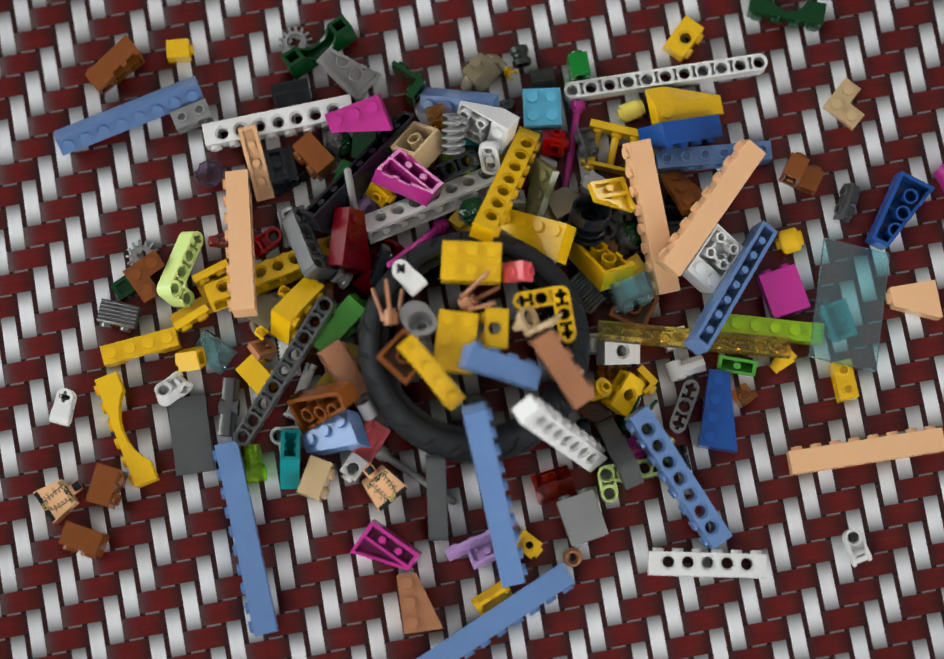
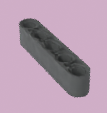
M426 454L429 541H448L446 458L436 454Z

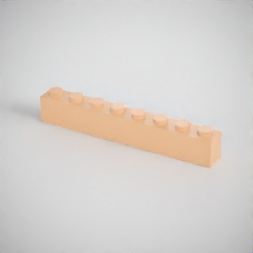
M651 139L622 144V156L627 166L625 172L630 181L629 192L631 197H633L636 207L634 215L637 216L638 221L637 232L641 236V251L646 261L644 267L649 276V290L654 295L679 291L681 289L678 276H671L655 263L659 258V252L670 243V234Z
M750 139L740 140L734 145L733 153L723 161L722 165L724 166L721 170L713 175V181L710 186H707L702 191V197L692 205L691 213L680 222L679 230L669 238L670 243L659 252V258L655 263L671 276L682 275L766 153Z
M248 169L225 171V179H222L223 190H226V196H223L224 207H227V213H224V222L228 225V230H225L226 242L228 241L229 246L225 248L226 258L229 259V265H226L227 276H230V282H227L228 294H231V300H228L229 312L232 311L235 318L258 316L251 178Z
M936 425L925 426L924 430L917 431V428L906 429L905 433L898 434V431L887 432L886 436L879 437V434L868 435L867 439L860 440L859 437H853L844 443H841L840 440L829 441V445L822 446L821 443L810 444V448L802 449V446L791 447V451H788L786 456L790 476L941 453L944 452V435L942 427L936 428Z

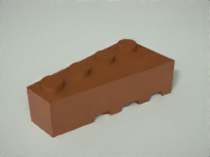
M350 380L301 389L286 400L302 434L330 417L345 410L358 400L360 396L353 381Z

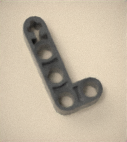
M294 207L282 219V224L301 272L307 279L327 281L340 268L327 265L328 255L322 254L312 227L302 213L304 210L300 207Z
M609 416L594 423L597 434L612 459L625 490L644 483L638 462L613 417Z

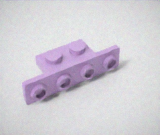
M516 520V524L513 525L514 530H518V532H520L521 530ZM489 529L480 535L471 536L466 541L453 544L445 549L449 561L468 554L474 570L496 561Z

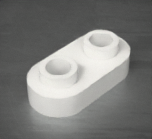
M484 141L479 145L478 150L482 171L487 175H496L501 166L498 146L492 141Z

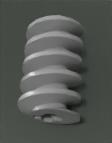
M456 113L442 114V116L448 118V120L442 121V124L448 127L442 129L443 132L447 133L446 136H442V139L446 140L447 143L441 144V146L447 148V150L441 153L447 155L464 153L466 149L462 146L466 144V141L462 138L466 137V133L463 132L466 129V125L463 123L467 121V118Z

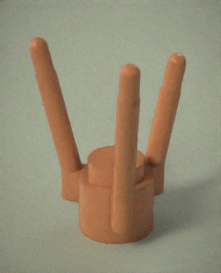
M490 270L482 274L466 291L459 294L461 298L458 299V304L463 312L472 313L496 304V301L477 305L479 300L501 288L499 285L477 297L473 293L469 294L486 278Z
M384 279L387 309H384V312L375 289L371 288V292L380 314V321L384 322V326L400 324L399 312L403 304L404 290L400 289L396 312V308L391 306L388 280Z

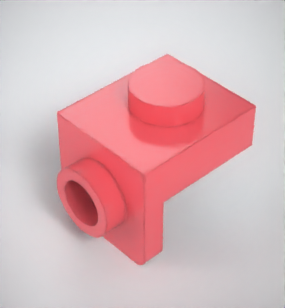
M519 260L502 263L503 283L533 282L534 268L532 262Z

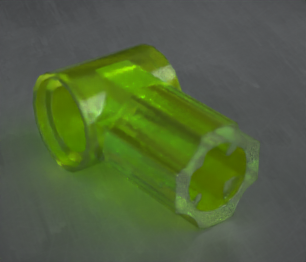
M261 444L244 446L247 483L267 481V471L265 464H263Z

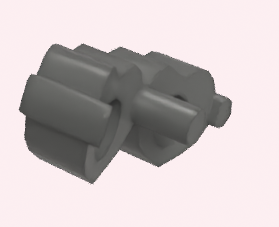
M513 99L499 101V108L501 106L506 110L512 109L515 105V100Z

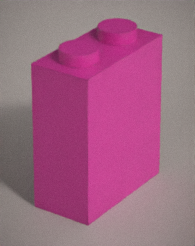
M789 263L778 266L777 270L771 271V269L760 272L756 280L771 318L783 319L806 311L811 307L795 264L789 265Z

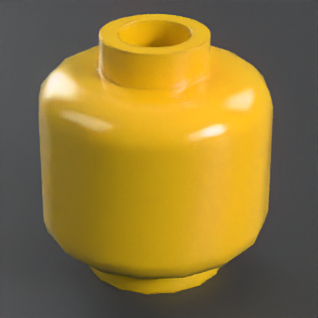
M795 227L779 231L778 238L775 239L777 249H782L784 254L798 252L802 249V245H805L801 230L798 231Z

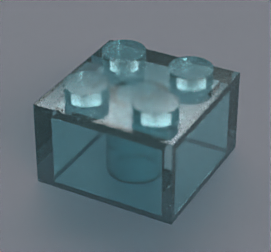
M647 271L611 284L608 293L616 312L622 311L623 314L633 310L635 305L640 304L641 307L651 303L655 290Z

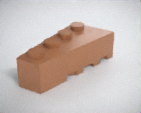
M548 329L540 334H535L526 342L529 347L534 346L536 357L543 365L547 366V373L554 382L557 381V387L570 406L577 410L596 397L593 393L595 391L594 386L589 380L585 381L582 376L584 371L578 363L575 365L572 361L573 355L567 347L564 348L560 343L562 338L556 330L553 332L552 329Z

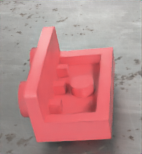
M375 419L363 422L371 447L351 450L369 463L373 462L376 454L391 433L389 428L380 424Z

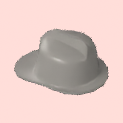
M413 300L404 304L400 309L399 317L406 330L419 341L426 340L429 342L438 324L437 318L429 306L422 301Z

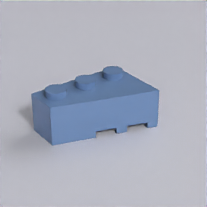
M347 409L301 435L306 453L317 456L371 447L359 413Z

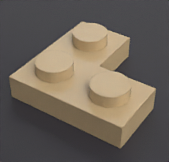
M845 78L822 108L850 130H853L865 115L850 104L861 88L848 78Z

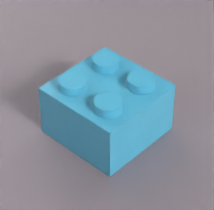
M560 87L522 89L523 127L532 131H543L544 129L561 130Z

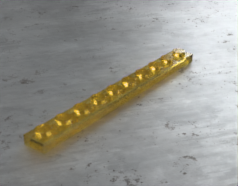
M599 320L597 341L689 349L683 343L691 329ZM719 332L709 351L789 359L791 356V338Z

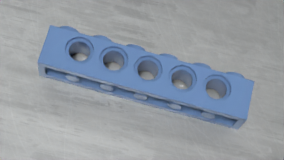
M771 140L753 142L766 153L758 165L770 164L773 159ZM736 143L674 148L664 151L657 150L655 154L657 174L676 170L684 172L722 168L724 166L722 165L723 161L728 156H731Z

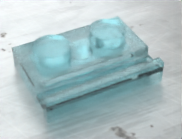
M205 330L195 344V347L204 346L207 366L219 375L224 373L238 353L209 330Z

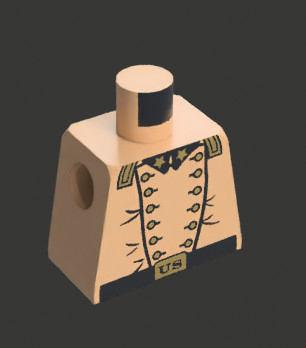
M368 463L362 468L367 477L361 483L379 512L408 489L399 478L383 465L375 469L371 463Z
M61 479L33 492L51 521L54 524H58L80 503L75 495L84 488L78 480L68 485L65 480Z

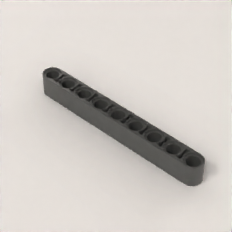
M322 296L315 302L234 432L233 439L237 445H249L257 437L335 312L337 303L333 298ZM325 300H328L330 302V308L325 311L322 307V303ZM317 316L320 319V324L314 327L312 319ZM304 333H307L310 337L309 342L306 344L302 341ZM295 349L299 352L297 360H294L291 356L292 351ZM283 366H287L289 369L287 376H283L281 373ZM274 382L279 386L276 393L271 390V385ZM263 399H266L268 401V407L266 409H263L261 407V401ZM253 415L258 418V423L255 426L251 423ZM243 431L248 435L246 442L241 440L240 435Z

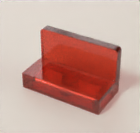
M567 465L530 476L540 505L557 500L564 495L576 493Z

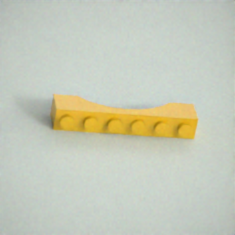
M115 371L95 379L96 385L94 390L98 397L101 396L103 401L100 405L103 413L108 414L110 421H107L110 431H114L116 435L114 442L117 449L122 451L121 461L125 468L128 467L130 474L127 476L131 486L135 485L139 489L159 481L154 463L142 456L133 447L125 433L122 423V405L126 390L120 374Z

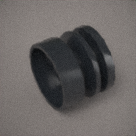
M591 195L577 197L573 201L567 224L577 228L573 242L582 246H596L604 240L607 226L609 225L612 214L611 207L594 203Z

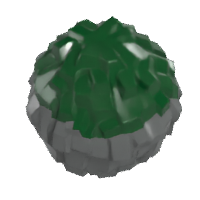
M328 131L325 148L334 158L342 157L351 151L352 137L348 132L331 133V131Z
M473 196L460 204L458 215L464 224L472 227L484 199Z
M625 221L620 223L614 236L617 239V244L622 249L638 250L641 247V236L637 232L638 222Z

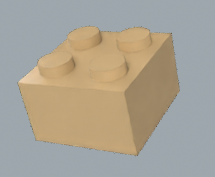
M413 121L390 148L394 153L400 147L427 169L445 149L441 144L447 142L442 139L443 135L439 129Z
M311 455L296 492L322 503V500H326L330 489H328L329 482H333L337 474L334 464Z

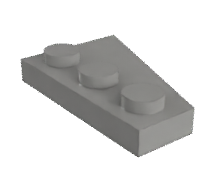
M330 47L316 60L318 65L347 94H350L354 101L358 100L382 75Z

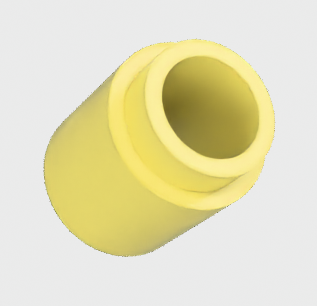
M641 99L618 106L619 110H616L619 120H623L624 123L641 118L643 114H646Z

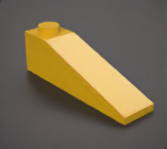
M665 86L645 90L652 125L667 121L724 114L720 95Z

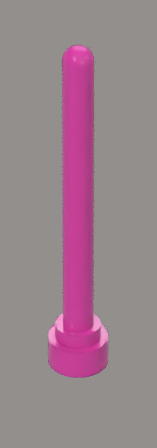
M572 100L570 105L573 116L561 187L569 188L576 146L574 134L577 133L576 125L579 127L580 115L583 114L586 107V102Z
M445 218L437 219L433 223L432 229L389 260L387 267L393 266L394 262L406 252L429 241L436 234L442 235L450 228L448 221Z

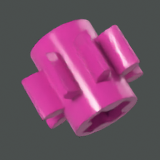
M634 435L627 439V443L636 460H640L645 457V451L639 448L636 443L637 438Z

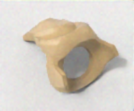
M526 306L518 311L512 329L514 332L523 330V334L526 337H531L535 333L540 334L553 327L561 318L562 312L540 322L535 309L531 306Z

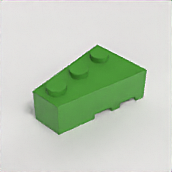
M356 293L348 295L336 308L314 346L321 350L334 340L339 339L345 342L349 336L352 337L358 330V324L362 322L367 303Z

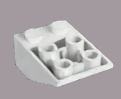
M460 101L457 114L467 118V121L463 123L466 125V129L463 130L466 133V138L479 145L484 141L496 143L500 157L508 150L514 139L520 117L504 108L467 101Z
M716 224L682 273V276L698 291L713 293L743 249V246L719 224Z

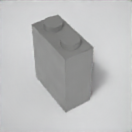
M588 488L577 491L578 495L570 497V494L559 497V501L556 502L571 547L609 534L593 489L590 491Z

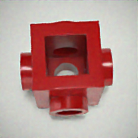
M544 129L541 155L564 157V151L569 148V139L566 138V131Z

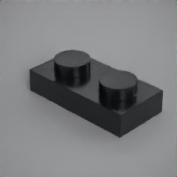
M381 245L369 276L371 285H377L386 273L384 269L387 262L392 259L393 253H391L390 246Z

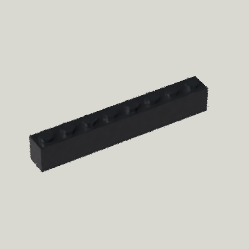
M403 111L392 122L394 129L392 131H383L348 166L352 171L357 200L368 189L376 169L393 154L390 146L413 121L421 123L416 114ZM344 171L302 212L312 229L325 233L332 226L334 208L350 207Z

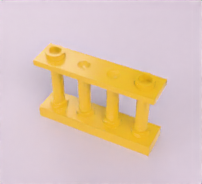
M591 118L589 128L593 131L597 147L603 134L611 135L612 140L606 163L595 161L596 156H591L587 159L588 163L582 158L580 166L584 167L587 171H595L596 169L622 176L626 175V163L625 168L614 165L618 143L622 138L629 139V142L639 141L638 129Z

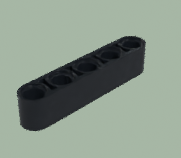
M465 152L427 170L433 175L436 171L439 175L438 179L445 183L477 168L480 164V159L476 152ZM468 156L471 158L470 165H468L466 161ZM451 164L455 166L454 173L450 170ZM396 193L397 199L402 200L406 198Z

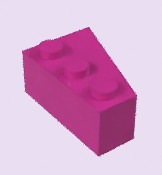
M380 93L325 114L331 133L392 131L394 129Z
M400 147L376 169L371 180L372 183L426 207L438 196L444 184Z
M376 519L370 522L350 551L352 554L364 556L408 571L412 569L422 554L420 550Z

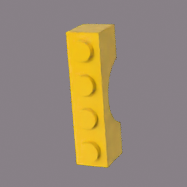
M175 327L99 346L103 363L107 368L126 364L130 360L141 356L182 349L179 333Z
M411 334L396 347L408 363L427 382L442 404L450 411L466 399L464 394L415 336Z

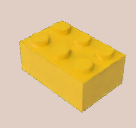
M442 240L441 284L472 285L482 274L490 270V273L478 285L501 286L502 242Z
M304 276L271 310L270 334L289 345L318 298L325 296V285L317 280L307 279Z
M439 309L433 358L445 373L472 376V372L458 368L463 345L477 341L479 314Z

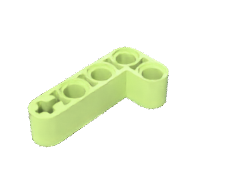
M186 231L179 234L157 284L158 295L173 307H191L194 304V294L185 284L204 242L203 235L199 231Z
M665 457L663 459L664 464L669 465V459ZM647 458L637 460L638 465L647 464L649 466V472L646 474L642 473L643 478L657 476V469H655L656 472H653V466L648 462ZM614 464L604 465L597 472L600 497L603 502L612 503L618 497L617 482H621ZM601 471H610L611 478L604 480L601 477ZM606 489L613 490L615 493L614 498L607 499L604 496V491Z

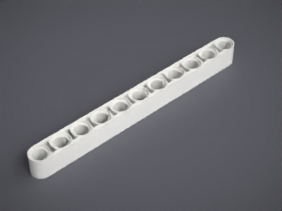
M751 54L571 81L565 85L563 96L567 102L571 103L572 100L589 101L642 93L646 89L663 86L675 88L755 76L764 72L768 60L763 54ZM759 61L763 67L758 68L753 62ZM735 65H743L744 70H737ZM723 67L726 72L719 73L716 68ZM698 70H705L707 72V75H699ZM685 72L689 77L683 79L679 76V73ZM662 75H667L670 78V80L664 82L661 80L660 77ZM649 78L651 83L644 84L642 79ZM631 81L633 86L626 87L623 82ZM611 83L614 89L607 90L604 85ZM593 86L596 91L589 93L586 91V88ZM569 89H574L577 91V94L571 96L567 93V91Z

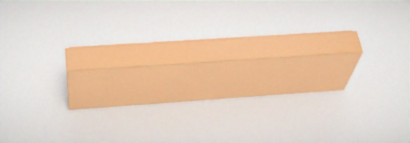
M256 124L237 128L256 201L260 202L275 198Z

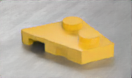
M624 177L592 181L587 185L594 203L630 213L636 210Z

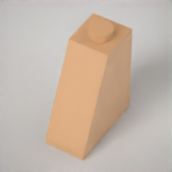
M936 280L890 287L887 293H885L886 304H889L892 310L935 321L943 317Z

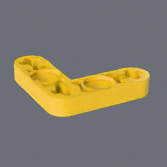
M565 286L523 291L514 295L513 306L518 311L526 306H531L534 309L553 306L555 315L562 309L568 310L570 313L569 318L566 320L559 319L556 323L557 331L562 338V342L571 343L575 340L576 326L570 292ZM559 290H562V293H566L563 297L564 304L568 302V305L556 306V304L560 305V298L555 297ZM539 293L545 294L547 297L546 302L538 303L535 299L536 295ZM532 294V302L534 305H530V301L525 302L524 306H520L519 303H516V301L519 300V297H523V300L530 299L529 295ZM572 322V325L568 324V330L573 332V334L570 335V339H567L566 336H562V333L565 332L564 325L560 327V324Z

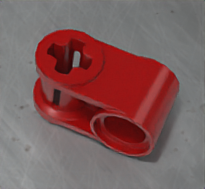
M270 227L254 237L256 260L264 258L283 244L282 232L278 228ZM273 233H279V238L276 241L270 240V236Z

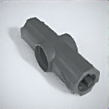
M223 378L222 398L219 400L218 414L220 415L219 436L233 437L236 431L237 417L240 412V379Z

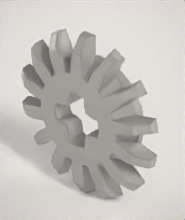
M294 26V31H291L289 27L287 28L289 33L286 34L283 31L282 34L285 37L279 38V41L283 42V44L279 45V48H285L281 51L283 54L294 47L290 45L293 43L292 39L294 38L301 41L299 43L300 48L312 46L308 44L309 41H312V37L307 38L309 32L307 31L303 34L304 28L302 27L300 31H297V26Z
M138 240V246L133 242L131 245L134 249H127V251L131 252V255H126V258H131L127 264L130 265L139 261L140 258L137 255L141 254L142 251H145L147 255L153 250L159 251V249H152L155 245L154 243L148 246V240H145L144 244L141 243V240Z

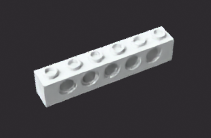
M652 548V551H648L647 576L767 578V554H762L760 550H750V554H742V550H730V553H723L722 549H711V553H703V549H691V552H684L683 548H672V552L664 551V548ZM664 557L672 558L673 565L671 567L663 565ZM684 557L691 558L692 566L690 568L683 566L682 560ZM703 558H709L712 561L710 568L703 567ZM724 558H728L731 561L729 569L723 568L721 564ZM743 559H748L751 562V567L748 570L741 566Z

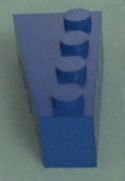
M719 114L661 122L638 129L640 140L650 138L652 149L662 148L663 151L673 149L674 146H677V148L687 147L688 143H691V146L700 145L702 141H705V144L716 142V138L723 137Z
M903 171L895 174L865 239V243L879 250L889 247L935 187Z
M709 369L707 373L697 442L698 448L736 453L738 451L728 371Z

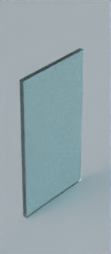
M828 238L823 239L808 357L876 372L890 253Z

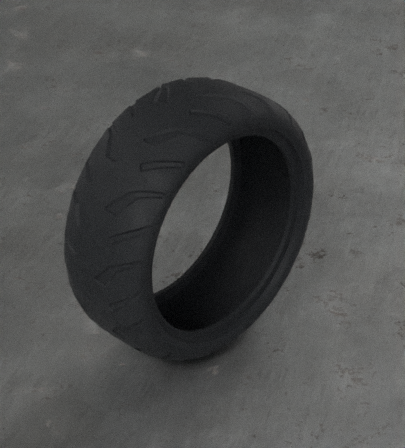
M470 231L449 233L418 245L406 252L398 260L407 261L428 282L426 286L441 278L442 240L484 241L470 237ZM500 234L498 238L495 237L493 242H502V263L519 260L532 262L534 268L533 282L522 281L518 282L528 290L553 286H565L569 290L576 326V338L571 343H564L562 341L560 343L564 348L567 347L573 355L572 361L575 365L577 363L584 371L582 376L586 379L590 358L589 326L581 300L569 278L558 265L533 246L508 235ZM392 266L375 287L383 312L384 309H387L384 279L388 280L391 306L396 308V312L400 289L404 290L402 306L414 298L394 278ZM399 266L397 267V268H398V269H397V273H399V272L405 273V272H404V270H405V267H404V266H403L402 268H400ZM559 290L558 294L555 295V297L560 298V305L556 304L557 307L568 305V302L565 304L563 302V297L566 293H562V290ZM539 293L536 295L541 304L546 302L547 297L545 294ZM371 294L367 301L360 327L359 360L362 375L374 405L389 426L414 447L428 454L443 456L451 462L474 464L466 427L439 421L422 411L404 393L396 377L377 360L376 356L393 339L397 325L384 326V322L380 321V314L373 294ZM553 306L545 307L550 318L555 316ZM562 309L559 311V313L562 312L560 319L566 320L569 318L570 313L568 310ZM572 322L560 324V327L563 325L565 327V332L562 333V336L570 339V335L573 332H569L568 324L572 325ZM552 379L540 398L546 405L549 404L554 411L557 410L563 418L567 417L573 408L557 387V381L554 382ZM517 417L507 422L493 425L497 434V438H494V443H499L501 455L498 456V461L520 455L544 441L524 427Z

